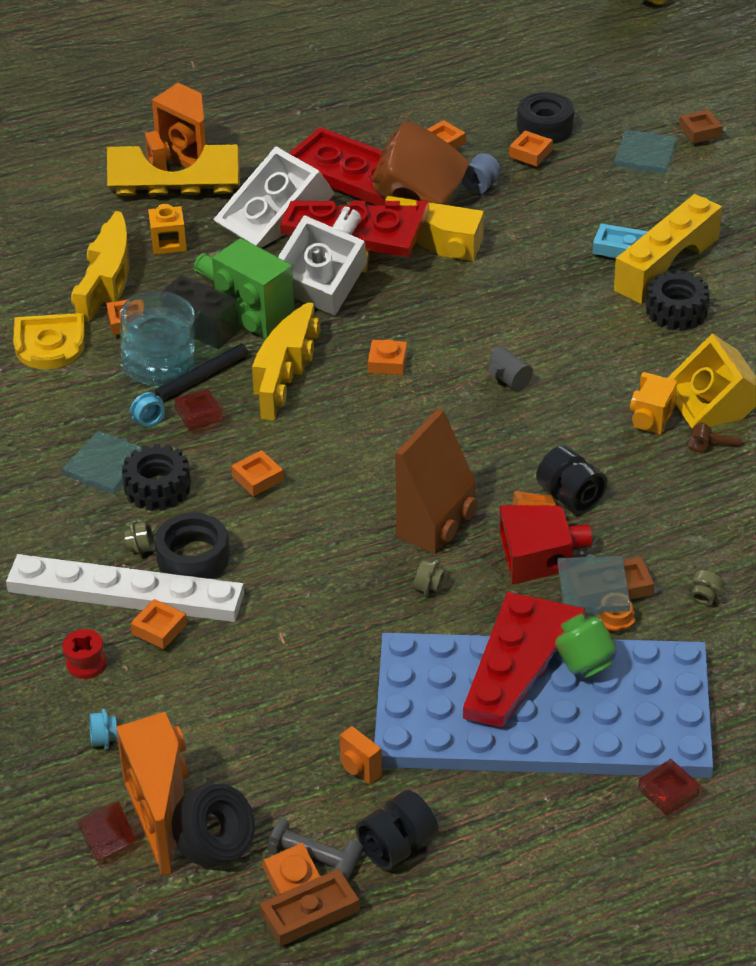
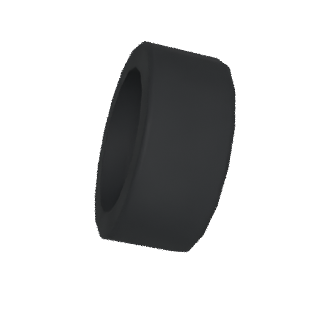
M186 513L176 515L165 521L157 530L155 537L156 559L162 573L214 579L228 566L230 557L229 538L225 526L217 518L204 513ZM192 540L204 541L214 546L206 553L196 556H181L171 551L182 542Z

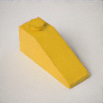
M387 196L385 201H400V205H416V201H418ZM429 202V212L416 243L442 257L474 262L484 238V211Z

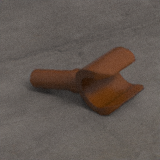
M699 423L692 429L688 448L694 452H703L708 448L709 443L740 447L742 439L741 437L712 433L711 428L707 424Z

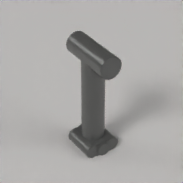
M285 818L278 820L268 838L267 847L271 854H278L281 847L289 849L303 842L312 859L335 867L333 871L339 868L348 881L364 851L361 843L350 840L344 851L290 832L288 820Z

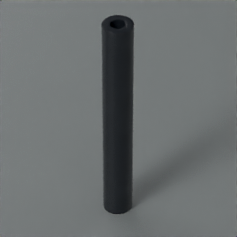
M241 343L155 389V395L164 401L248 356L246 346Z

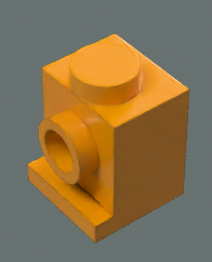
M161 204L156 209H148L153 254L187 251L182 206L173 207L170 204ZM178 233V239L159 240L158 234Z
M642 372L640 389L634 392L630 403V411L634 412L632 416L633 428L659 435L662 434L675 409L678 381Z

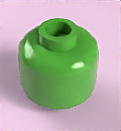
M581 613L560 625L564 632L556 638L555 646L571 673H582L587 678L613 663L611 656L616 651V644L600 618L592 617L585 620Z

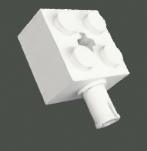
M344 207L341 210V214L333 227L304 215L278 258L292 265L294 298L304 303H314V307L334 316L367 264L365 241L352 236L362 217L354 209L348 215L349 207Z

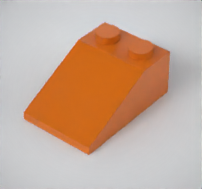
M162 712L116 726L124 785L162 876L171 874L176 849L172 832V816L177 803L185 795L183 780L189 778V773L184 757L180 754V752L186 751L181 729L179 726L172 728L166 712Z

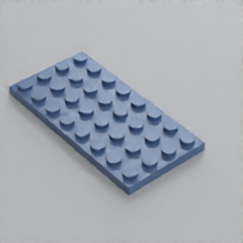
M382 633L374 741L381 748L382 767L712 778L713 758L705 642L613 639L616 644V651L611 656L613 663L587 678L582 673H571L559 652L556 651L548 662V669L541 678L537 677L529 687V694L502 728L463 719V706L490 636Z

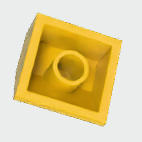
M713 333L668 377L678 381L675 404L692 429L699 423L714 427L742 420L756 407V375L736 348Z

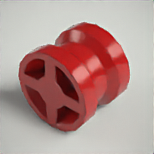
M90 629L76 630L67 635L63 640L62 648L66 658V667L73 677L90 679L100 675L105 670L107 661L103 652V641L96 631Z

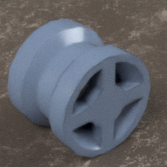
M480 153L469 163L461 181L470 192L482 194L500 178L501 167L494 157L486 153Z

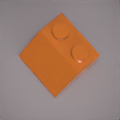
M176 83L152 99L155 131L157 130L162 142L168 143L171 160L188 168L197 161L206 145L202 93Z

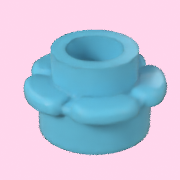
M146 392L133 401L130 413L133 415L132 420L136 424L141 423L145 427H152L162 420L165 408L159 396H155L152 392Z
M102 709L101 713L89 714L91 746H104V750H108L109 741H117L116 717L108 716L106 709Z

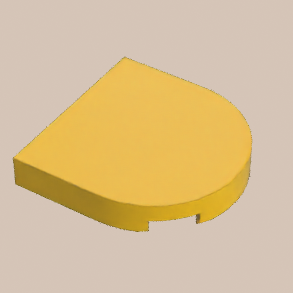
M84 313L15 317L13 343L15 354L19 361L31 368L44 370L64 367L80 357L85 347Z

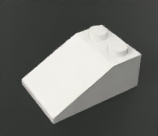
M275 146L213 220L216 224L237 237L262 248L285 235L281 234L280 222L290 201H329L335 192L319 170Z

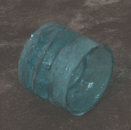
M168 292L139 294L124 304L121 309L120 335L121 367L126 375L137 382L147 385H164L193 369L195 311L191 304L182 297Z

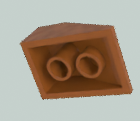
M437 408L395 452L396 537L433 554H436L446 542L452 541L457 529L466 519L470 520L474 516L478 507L474 476L445 412Z

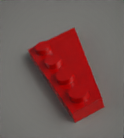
M290 201L280 222L281 234L291 236L304 215L333 227L341 214V210L344 207H349L348 215L354 209L362 217L352 236L364 240L366 250L409 258L429 212V201H416V205H400V201H386L385 205H366V201H352V203L346 206H336L334 201Z
M507 592L465 700L463 719L503 728L529 694V687L537 677L541 678L548 669V662L558 651L555 646V640L564 632L560 625L581 613L585 617V608Z

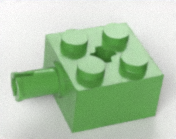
M240 238L214 257L207 253H202L195 260L194 268L196 269H194V272L214 282L217 313L243 326L248 331L254 332L266 339L282 320L295 311L292 265L252 243Z

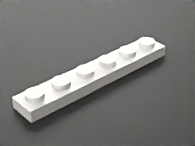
M17 554L6 580L7 591L10 593L143 610L153 599H156L186 613V616L229 622L236 621L244 596L243 583Z

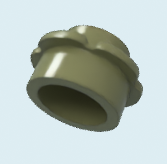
M134 520L131 522L130 529L125 530L126 545L130 552L136 551L139 557H144V553L155 550L153 530L148 521L138 523Z
M423 559L417 570L413 588L424 592L425 597L429 596L430 591L438 592L442 585L445 570L439 568V560L431 562Z
M699 570L695 572L693 579L688 580L686 583L687 590L692 591L690 597L698 604L709 606L713 602L717 603L723 599L724 581L715 573Z

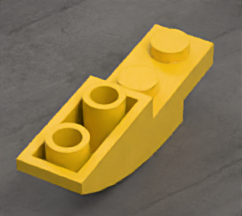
M115 211L109 221L103 224L96 240L89 244L86 257L90 265L80 284L76 285L72 291L71 303L75 305V313H84L85 322L88 323L103 302L118 301L127 282L130 262L127 231L122 212Z
M314 303L304 304L282 320L266 338L252 365L254 394L259 395L261 419L275 420L279 406H285L287 396L285 384L292 382L293 374L303 375L306 361H312L314 353L313 339H318L320 333V318H315Z

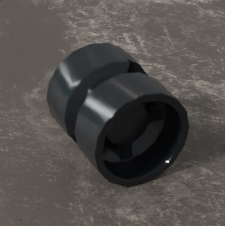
M560 445L552 449L540 462L536 472L538 484L551 495L558 497L563 505L576 514H583L594 508L602 499L607 489L608 479L606 475L591 463L586 462L584 457L567 445Z
M404 790L388 801L384 806V810H375L356 825V835L359 843L364 847V852L375 865L383 870L393 869L409 857L411 850L418 851L439 834L437 820L431 808L417 793L411 790Z

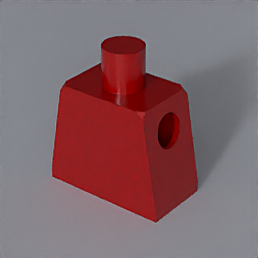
M500 506L499 535L512 584L524 583L567 572L572 568L573 549L592 547L590 525L568 526L564 510L560 506Z

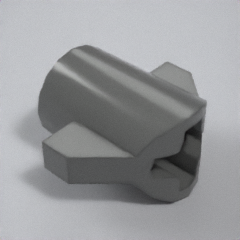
M497 345L494 347L486 368L488 373L493 377H497L516 391L523 389L532 378L533 369L531 366L503 346Z

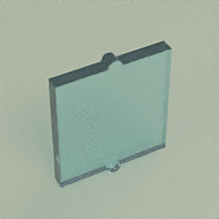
M625 129L613 166L636 169L638 172L644 170L666 174L677 137L654 134L652 131L647 133Z
M97 431L62 468V475L83 482L85 487L93 486L114 494L123 484L122 465H124L125 458L131 457V452L135 449L140 452L141 447L127 442L126 438L118 439Z
M588 554L586 557L558 558L557 565L563 604L585 608V613L593 612L594 615H600L601 612L630 611V600L622 556L594 557Z

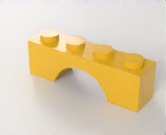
M238 144L205 145L200 157L194 164L181 171L169 172L160 170L150 164L140 146L107 147V186L111 191H116L118 196L135 195V190H148L149 195L157 196L167 195L168 190H181V194L197 195L200 194V189H213L214 194H232L233 189H240V150Z
M693 194L616 257L614 291L641 304L646 301L647 289L651 279L655 280V276L658 274L664 276V272L668 270L672 261L682 249L687 248L701 254L719 239L722 206L709 201L705 197Z

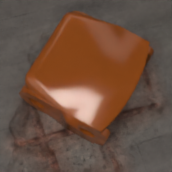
M403 121L392 133L378 158L376 170L372 176L373 188L385 198L393 196L448 205L455 189L466 172L469 162L454 147L434 133L414 123Z

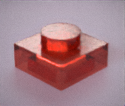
M208 388L174 399L175 410L188 431L223 421L222 409Z
M672 759L639 778L638 790L666 816L699 796L700 784Z
M114 801L76 820L93 860H100L136 842V838L119 801Z

